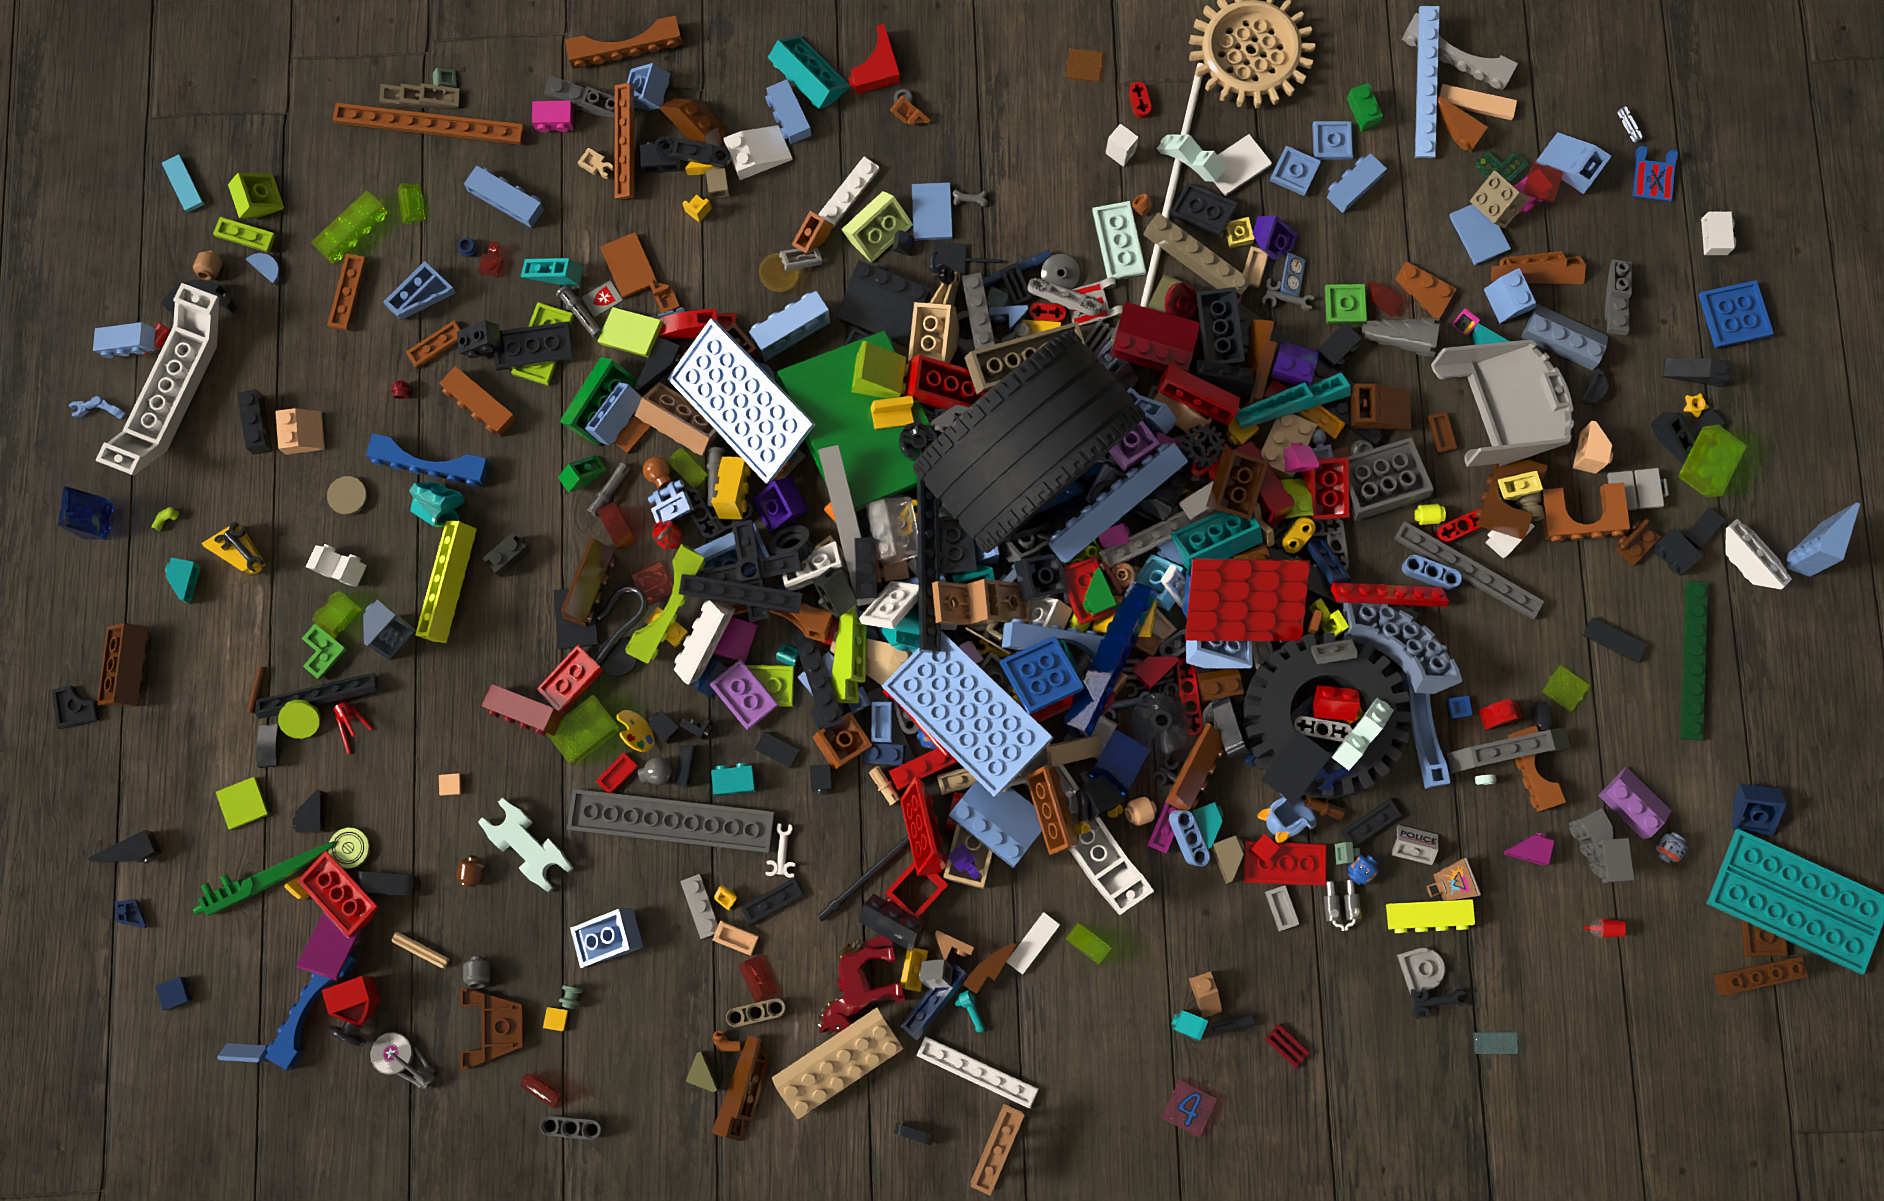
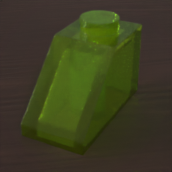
M1079 923L1076 924L1065 938L1096 965H1099L1112 949Z

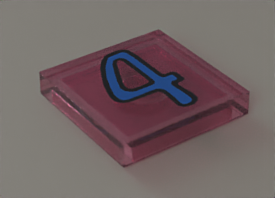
M1178 1080L1161 1118L1200 1137L1217 1099Z

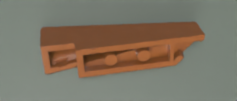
M1562 251L1505 257L1500 260L1499 266H1492L1491 269L1492 282L1520 268L1526 283L1582 285L1585 281L1586 264L1581 256L1566 258Z

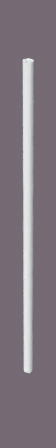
M1198 63L1197 68L1203 66L1204 64ZM1195 75L1181 135H1189L1202 76L1196 77ZM1176 158L1162 215L1168 220L1182 161ZM1157 244L1154 246L1140 305L1143 307H1148L1162 250Z

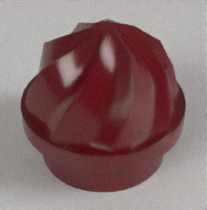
M399 380L393 384L391 392L395 399H408L411 389L407 382Z

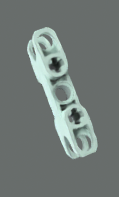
M502 798L498 803L506 812L505 821L499 826H493L489 821L481 818L478 821L486 832L488 838L501 851L504 852L511 846L525 860L519 867L522 873L530 881L538 884L550 893L554 888L546 878L547 869L551 865L558 864L570 873L574 868L565 857L564 852L549 838L541 845L526 830L533 823L532 820L522 810Z

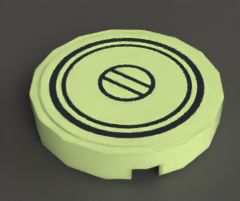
M341 829L329 841H335V845L328 850V853L342 868L359 867L369 856V839L365 833L358 829Z

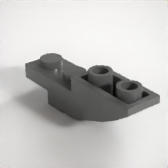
M550 75L544 91L545 96L559 101H571L573 108L580 111L615 118V96L588 86L583 88Z
M1612 259L1610 264L1605 301L1607 333L1627 335L1629 332V298L1632 294V266L1629 261Z

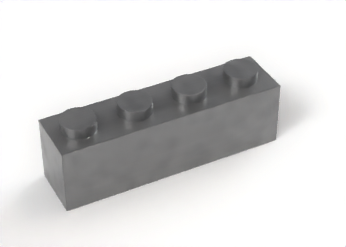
M981 272L964 275L962 280L975 350L994 345Z

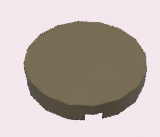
M343 476L336 479L327 491L329 506L341 515L358 513L362 510L368 498L365 485L352 476Z

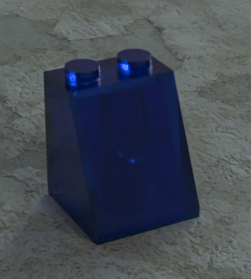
M1114 730L1090 776L1092 779L1104 775L1125 796L1151 749Z

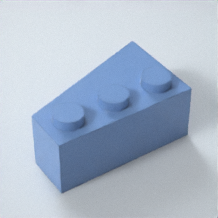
M424 261L383 303L394 315L402 320L456 292L447 281Z

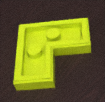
M1322 599L1315 601L1309 607L1312 613L1315 610L1322 611L1320 627L1324 633H1335L1336 638L1349 628L1340 611L1337 610L1331 614Z

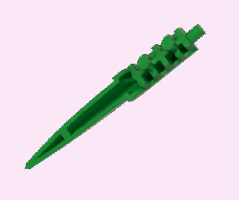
M335 841L287 859L248 877L246 880L240 878L231 882L228 874L220 877L224 887L215 891L212 890L209 883L202 885L201 888L205 895L198 899L200 905L193 908L194 914L198 915L205 912L207 916H211L271 887L321 856L325 851H328L335 845Z

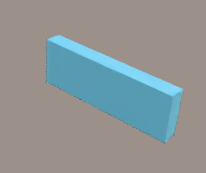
M177 155L162 162L185 212L188 213L204 205L182 157Z

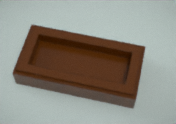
M1448 412L1429 415L1427 420L1437 454L1457 450Z

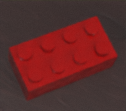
M920 354L908 361L904 397L912 396L914 401L949 410L955 405L971 407L986 393H976L969 369Z

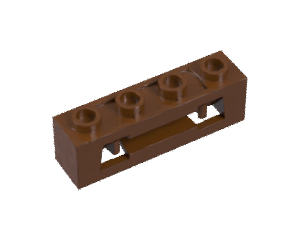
M1802 956L1713 974L1719 995H1730L1808 977Z

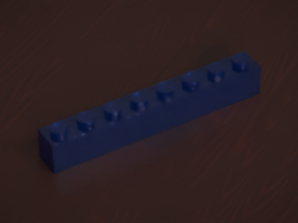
M1131 581L1129 587L1125 588L1121 604L1117 605L1115 616L1107 626V633L1104 639L1099 642L1097 654L1091 659L1090 668L1081 680L1084 688L1082 691L1075 693L1072 700L1073 704L1064 715L1063 723L1068 730L1089 738L1091 737L1157 598V594L1152 587Z

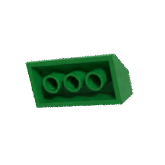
M601 357L559 422L577 435L599 446L600 442L585 427L619 382L628 384L634 389L638 380L612 359Z

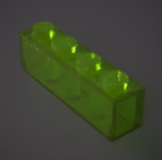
M366 190L311 243L316 250L333 264L335 261H339L349 248H353L363 235L368 234L377 222L382 221L388 212Z

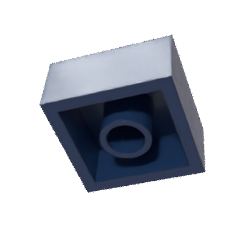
M178 977L155 986L163 1011L192 1002L185 977Z

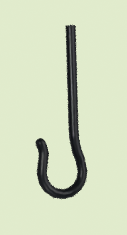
M624 586L617 589L611 595L605 608L596 615L597 620L605 619L613 610L618 599L625 594H635L640 600L638 612L615 632L595 659L600 666L622 636L644 618L648 610V599L641 588Z

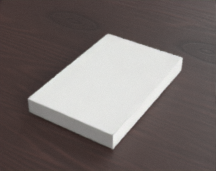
M1248 134L1218 155L1227 168L1214 183L1226 197L1270 167L1272 163L1250 134Z
M890 581L859 618L861 624L894 629L919 600L918 585Z

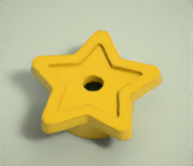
M1701 393L1694 397L1685 396L1687 405L1684 408V412H1692L1696 418H1699L1701 411L1709 408Z

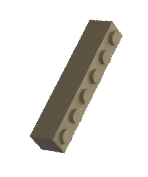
M1159 212L1149 223L1143 234L1216 289L1236 287L1237 301L1252 282V280Z

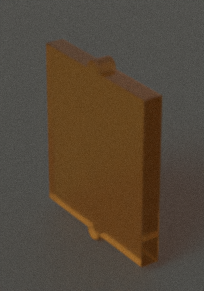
M1069 48L1068 61H1066V79L1099 82L1100 70L1102 69V52Z

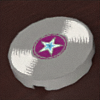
M395 1032L380 1036L374 1042L370 1052L374 1068L380 1073L395 1075L404 1071L406 1068L391 1057V1053H395L410 1065L413 1057L410 1040L404 1035Z

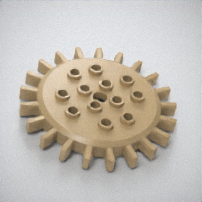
M1217 0V4L1221 8L1218 13L1206 5L1203 13L1211 21L1208 24L1196 19L1194 23V28L1205 32V35H1191L1189 44L1200 45L1202 50L1191 52L1189 58L1190 61L1203 59L1205 65L1198 67L1195 75L1199 77L1209 72L1212 78L1206 84L1205 89L1207 91L1214 88L1216 84H1219L1224 88L1220 95L1221 101H1224L1231 91L1238 94L1236 100L1237 107L1242 106L1245 96H1253L1255 108H1260L1262 102L1261 95L1268 94L1273 105L1278 103L1279 96L1276 90L1282 88L1288 96H1292L1295 89L1288 82L1290 78L1301 84L1304 83L1306 76L1297 71L1296 68L1301 66L1311 69L1313 60L1301 57V52H1313L1315 43L1301 42V38L1311 34L1312 28L1305 27L1298 30L1296 24L1302 20L1304 13L1301 11L1290 18L1286 14L1291 4L1290 0H1286L1280 8L1273 5L1274 0H1267V2L1259 0H1234L1235 3L1228 5L1226 0ZM1230 30L1232 34H1227L1226 31ZM1268 31H1273L1274 34L1270 35ZM1255 38L1257 42H1253L1251 39ZM1235 46H1239L1241 49L1237 50ZM1254 47L1256 52L1249 54L1246 48ZM1218 54H1223L1224 57L1221 58ZM1264 54L1266 58H1262L1260 55ZM1243 62H1248L1250 65L1246 66ZM1231 69L1233 73H1228L1226 70ZM1269 70H1274L1275 73L1271 74ZM1255 77L1258 81H1253L1252 78Z

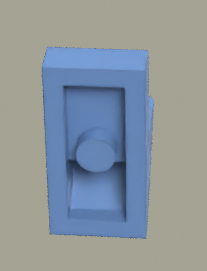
M1028 305L989 307L990 321L1002 323L1008 320L1010 334L1015 325L1022 322L1027 316Z

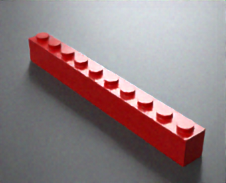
M1075 693L1030 714V716L1041 725L1079 707L1081 702ZM935 749L890 770L889 774L899 792L908 788L915 776H920L923 781L959 764V762L952 755L946 758L938 749Z

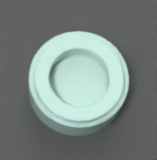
M1496 775L1476 776L1475 782L1477 785L1495 784Z

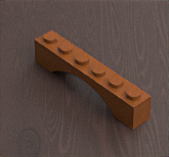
M676 15L657 19L645 32L625 41L601 42L585 36L565 39L572 69H580L586 65L602 64L609 60H621L623 57L639 56L642 53L658 52L660 49L676 48L678 45H683Z
M724 602L736 609L733 615L748 612L746 605ZM801 603L799 614L769 609L770 613H775L793 622L807 638L826 642L833 625V615L823 608L811 607L806 603Z

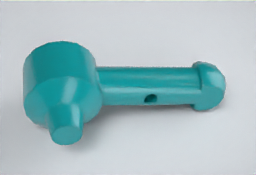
M971 990L960 993L958 999L955 1000V1005L967 1008L975 1025V1030L983 1032L985 1025L982 1023L976 1010L974 994Z

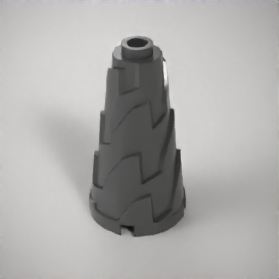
M1440 318L1367 321V324L1362 325L1361 335H1364L1365 339L1379 342V344L1399 347L1403 350L1416 352L1415 354L1434 357Z

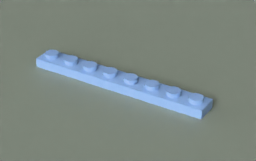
M1439 6L1419 7L1415 158H1435Z

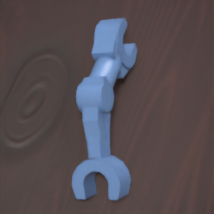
M98 396L93 397L87 402L75 401L69 404V407L72 409L78 408L77 412L72 413V416L75 418L83 417V415L88 413L89 409L94 407L105 409L119 419H122L125 415V412L113 405L111 406Z

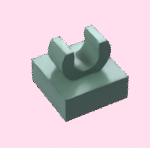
M1352 842L1335 844L1336 865L1354 863V858L1360 855V848H1353Z

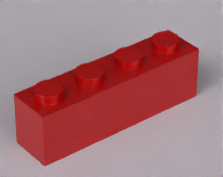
M1169 364L1162 375L1157 391L1227 426L1236 415L1240 401L1239 397Z

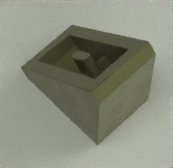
M700 1051L695 1056L686 1082L715 1092L719 1088L704 1052Z

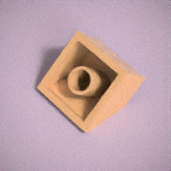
M296 408L276 411L278 448L284 454L325 450L321 411Z
M1591 421L1580 431L1573 465L1574 469L1595 474L1604 469L1608 463L1610 464L1613 458V452H1611L1612 444L1596 421Z

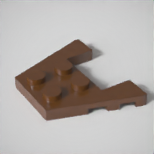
M460 988V1007L481 1006L482 1050L460 1051V1070L469 1069L524 1047L523 1004L471 989Z

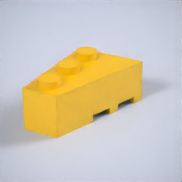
M742 457L721 458L718 477H720L719 484H715V490L718 491L717 497H712L711 501L719 519H743V512L747 510L745 494L749 492L747 476L751 475V467Z

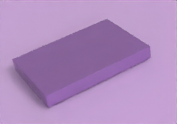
M741 659L710 683V686L747 731L779 706Z

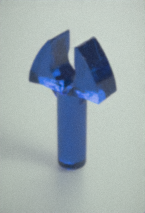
M1343 767L1329 774L1323 768L1314 778L1313 782L1320 778L1328 779L1325 785L1317 789L1330 791L1334 789L1332 786L1333 781L1352 773V769L1348 770Z

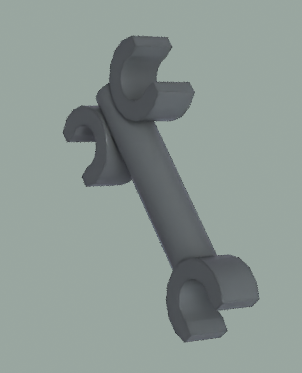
M1271 279L1267 280L1265 285L1267 291L1261 301V306H1264L1265 302L1269 300L1272 302L1271 308L1274 309L1277 303L1276 299L1301 305L1304 311H1311L1312 306L1307 305L1305 302H1313L1314 297L1312 295H1306L1302 298L1278 292L1281 287V281H1278L1276 287H1272L1270 285Z

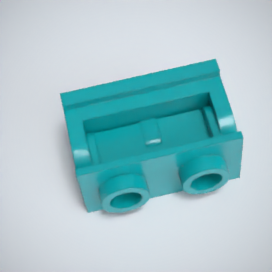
M748 763L736 764L735 768H728V765L717 766L716 770H711L713 794L717 797L756 792L754 768L752 765L748 766Z

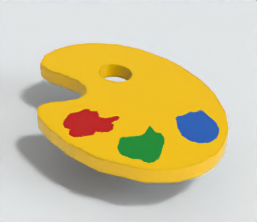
M623 710L618 713L617 720L627 727L626 731L620 733L623 741L637 751H649L654 745V735L645 719L630 710Z

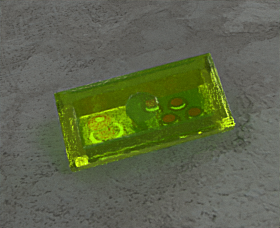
M401 183L397 191L402 224L424 221L425 215L420 184Z

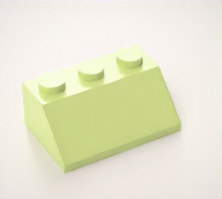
M882 192L841 230L851 244L870 262H873L894 243L895 233L898 230L906 232L913 224L895 197Z

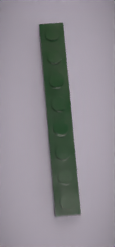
M1693 581L1685 582L1680 739L1702 741L1704 729L1708 583Z

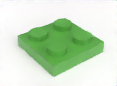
M1365 284L1325 286L1326 324H1343L1344 322L1346 324L1366 323Z

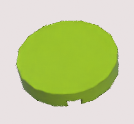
M305 700L290 701L282 707L278 715V724L281 730L290 737L299 739L310 737L317 731L320 725L318 709Z

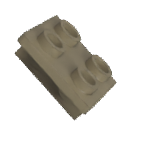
M1493 171L1471 198L1470 202L1494 224L1506 228L1530 197L1516 189L1498 172Z

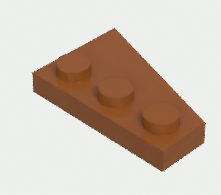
M1405 261L1395 278L1408 294L1413 296L1420 303V306L1430 313L1432 318L1441 317L1456 291V288Z

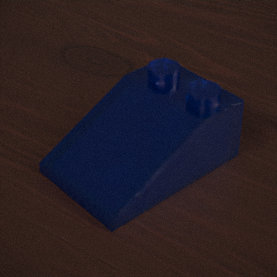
M63 486L58 526L82 539L107 540V535L110 533L109 518L113 512L112 502L98 495Z

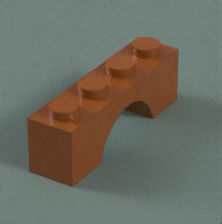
M1536 726L1512 733L1508 737L1514 738L1536 733L1538 729ZM1536 754L1516 758L1517 768L1522 771L1524 776L1523 784L1526 789H1529L1531 794L1530 802L1537 812L1566 802L1559 783L1549 782L1538 774L1534 764Z

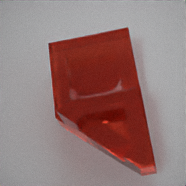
M1373 280L1369 281L1368 287H1371L1373 297L1371 298V303H1376L1388 315H1395L1403 298Z

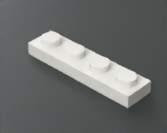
M863 157L818 215L834 224L835 227L878 173L879 166Z

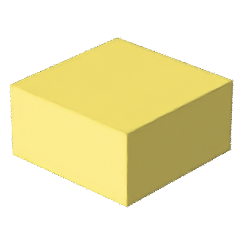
M1249 217L1233 220L1229 223L1225 230L1229 248L1253 244L1254 236Z

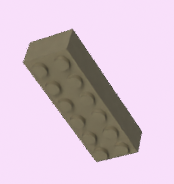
M1078 322L971 351L964 358L976 393L980 394L989 391L1033 353L1067 330H1074L1082 339V343L1085 344Z

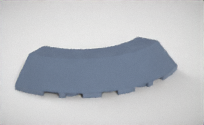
M1344 603L1343 618L1349 626L1343 632L1344 636L1355 637V643L1363 645L1368 643L1374 649L1394 660L1407 674L1415 693L1435 694L1462 682V677L1454 659H1450L1446 652L1447 648L1434 638L1435 634L1426 626L1421 627L1414 622L1412 616L1401 610L1397 612L1388 607V604Z

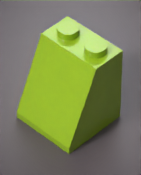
M863 341L856 357L852 392L886 399L898 398L901 394L904 395L906 383H903V378L907 376L908 365L905 364L906 357Z

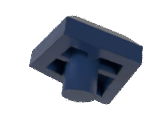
M136 899L115 902V922L147 928Z

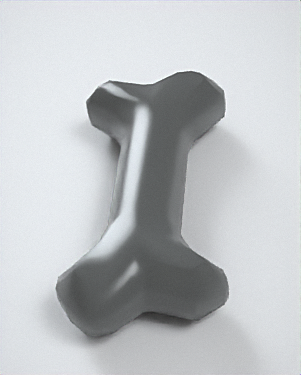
M956 189L952 192L954 197L953 204L957 206L960 202H976L985 207L988 204L986 199L987 193L983 190L978 195L963 194Z

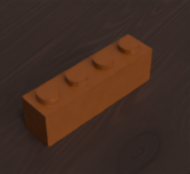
M456 366L439 383L443 387L442 392L448 398L454 397L457 400L456 404L461 409L471 411L472 414L470 416L478 423L483 421L486 424L485 428L493 435L497 433L502 437L517 420L510 411Z

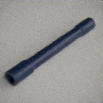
M1046 250L1018 263L1021 272H1024L1033 267L1043 265L1052 255L1049 250ZM1012 268L1013 275H1017L1015 269ZM1006 271L1005 274L1007 278H1010L1008 272ZM996 272L982 278L984 288L1002 281L1000 273ZM961 286V287H960L961 292H962L963 296L966 297V296H965V291H964V286Z

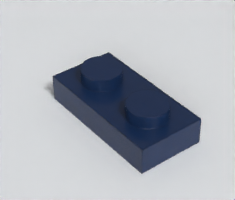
M871 743L872 746L864 751V763L905 764L906 745Z

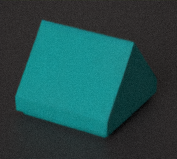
M783 644L776 654L777 661L794 667L800 657L798 650L787 644Z

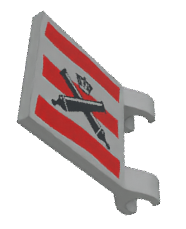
M1114 277L1071 289V291L1085 295L1086 298L1099 301L1102 305L1100 314L1097 316L1069 309L1072 323L1078 322L1080 327L1098 322L1099 319L1105 320L1121 316L1123 306L1119 305L1109 309L1103 290L1116 287Z

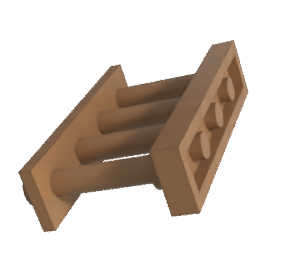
M1003 1104L971 1179L972 1188L991 1196L1023 1120V1112Z

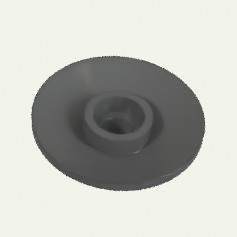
M1065 254L1051 256L1045 261L1041 270L1043 281L1069 290L1075 287L1080 276L1079 266L1076 261ZM1060 269L1065 273L1062 277L1057 274V271Z

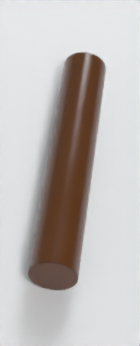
M257 667L246 711L248 713L255 714L256 700L259 697L265 667Z

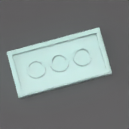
M1127 201L1093 208L1092 211L1107 278L1114 277L1115 280L1146 275L1131 202Z

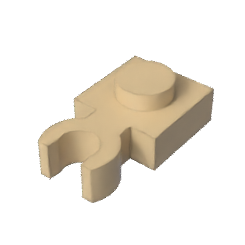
M587 148L578 161L580 167L593 175L599 171L605 179L609 178L608 174L604 172L606 169L614 171L612 164L604 163L605 158L590 148Z

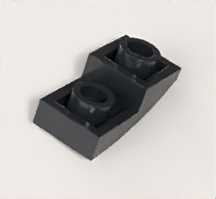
M279 724L259 725L256 751L258 768L278 767L281 748L278 746L281 732Z

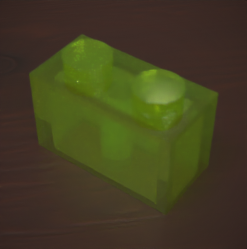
M339 590L329 597L324 607H320L314 613L312 620L335 639L362 608Z

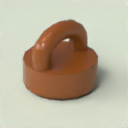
M1141 194L1133 200L1132 207L1141 216L1147 215L1151 209L1152 200L1147 194Z

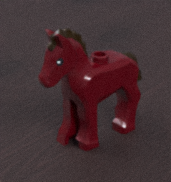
M883 935L866 940L863 944H861L860 939L854 940L851 945L848 943L838 955L840 978L837 979L839 991H843L844 996L829 1001L828 1005L822 1008L818 1017L819 1033L826 1031L828 1034H831L833 1031L841 1032L853 1024L848 1016L862 1011L874 1002L887 999L906 1002L901 982L871 989L863 965L871 959L880 958L889 962H896L892 940ZM881 946H886V947H887V948L877 949V948H879V947H881Z

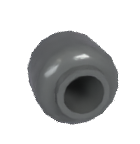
M480 956L471 957V960L463 965V982L473 989L485 987V984L490 981V963L483 960V957Z

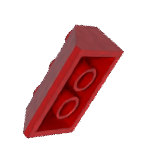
M1317 458L1319 467L1302 473V480L1312 498L1313 515L1309 516V518L1316 520L1349 517L1348 458Z

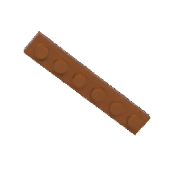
M630 82L615 85V199L618 200L634 198V84Z

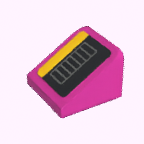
M1464 309L1452 325L1462 334L1468 336L1480 319L1468 309Z

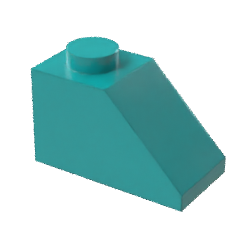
M171 557L170 562L167 563L165 568L166 578L178 598L185 603L191 604L201 566L192 561Z
M1215 802L1191 811L1207 849L1212 847L1222 824L1221 818L1224 817L1221 807L1216 806Z
M1180 1010V1013H1175L1171 1024L1174 1027L1172 1030L1194 1040H1201L1208 1020Z

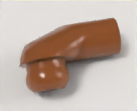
M718 1030L714 1032L712 1039L720 1051H741V1041H729L723 1031Z

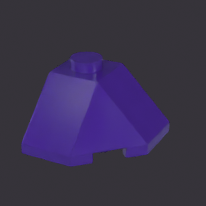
M1276 215L1258 216L1252 233L1261 250L1271 259H1277L1280 255L1291 252L1298 235Z

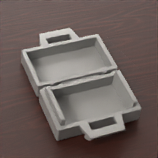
M1659 468L1635 470L1634 472H1612L1607 475L1608 484L1624 482L1628 511L1662 508L1664 506L1663 497L1669 496L1667 479H1660ZM1661 483L1664 485L1665 494L1662 493Z

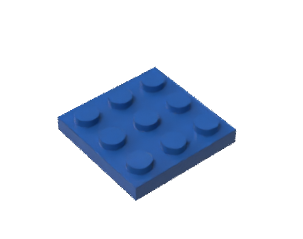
M1757 280L1704 291L1698 295L1715 349L1771 337L1774 334Z
M1055 636L1000 660L1001 667L1028 715L1080 692L1084 688Z

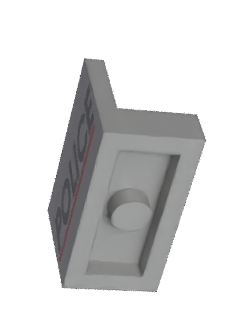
M1398 825L1397 839L1392 849V855L1432 865L1438 852V834Z

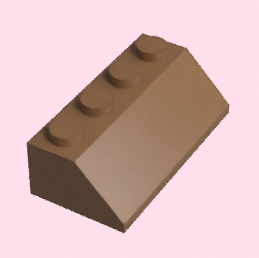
M660 382L642 397L635 416L644 423L651 425L659 432L666 434L677 443L686 446L692 452L701 456L710 448L719 434L685 397Z

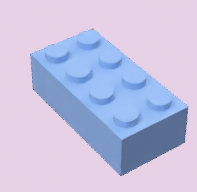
M817 291L809 292L800 301L788 304L785 310L780 313L775 312L770 315L765 322H759L752 326L749 331L752 342L757 347L764 362L831 323L829 310Z

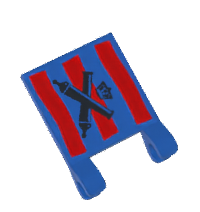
M1640 146L1635 154L1636 167L1633 197L1671 202L1678 151L1671 149L1666 154V163L1645 160L1647 147Z

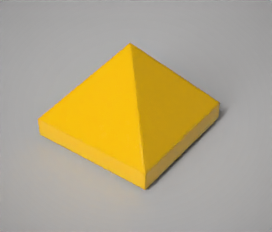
M721 885L713 899L727 910H730L737 896L732 889Z

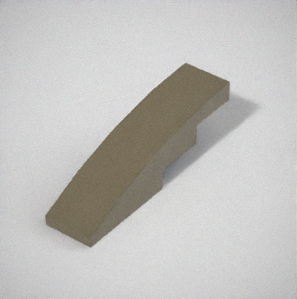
M402 83L401 86L381 84L379 104L410 108H458L459 89L421 83L420 86Z

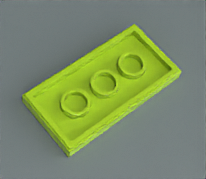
M537 302L528 327L567 321L570 322L571 326L575 315L574 313ZM557 363L512 369L511 374L549 386Z

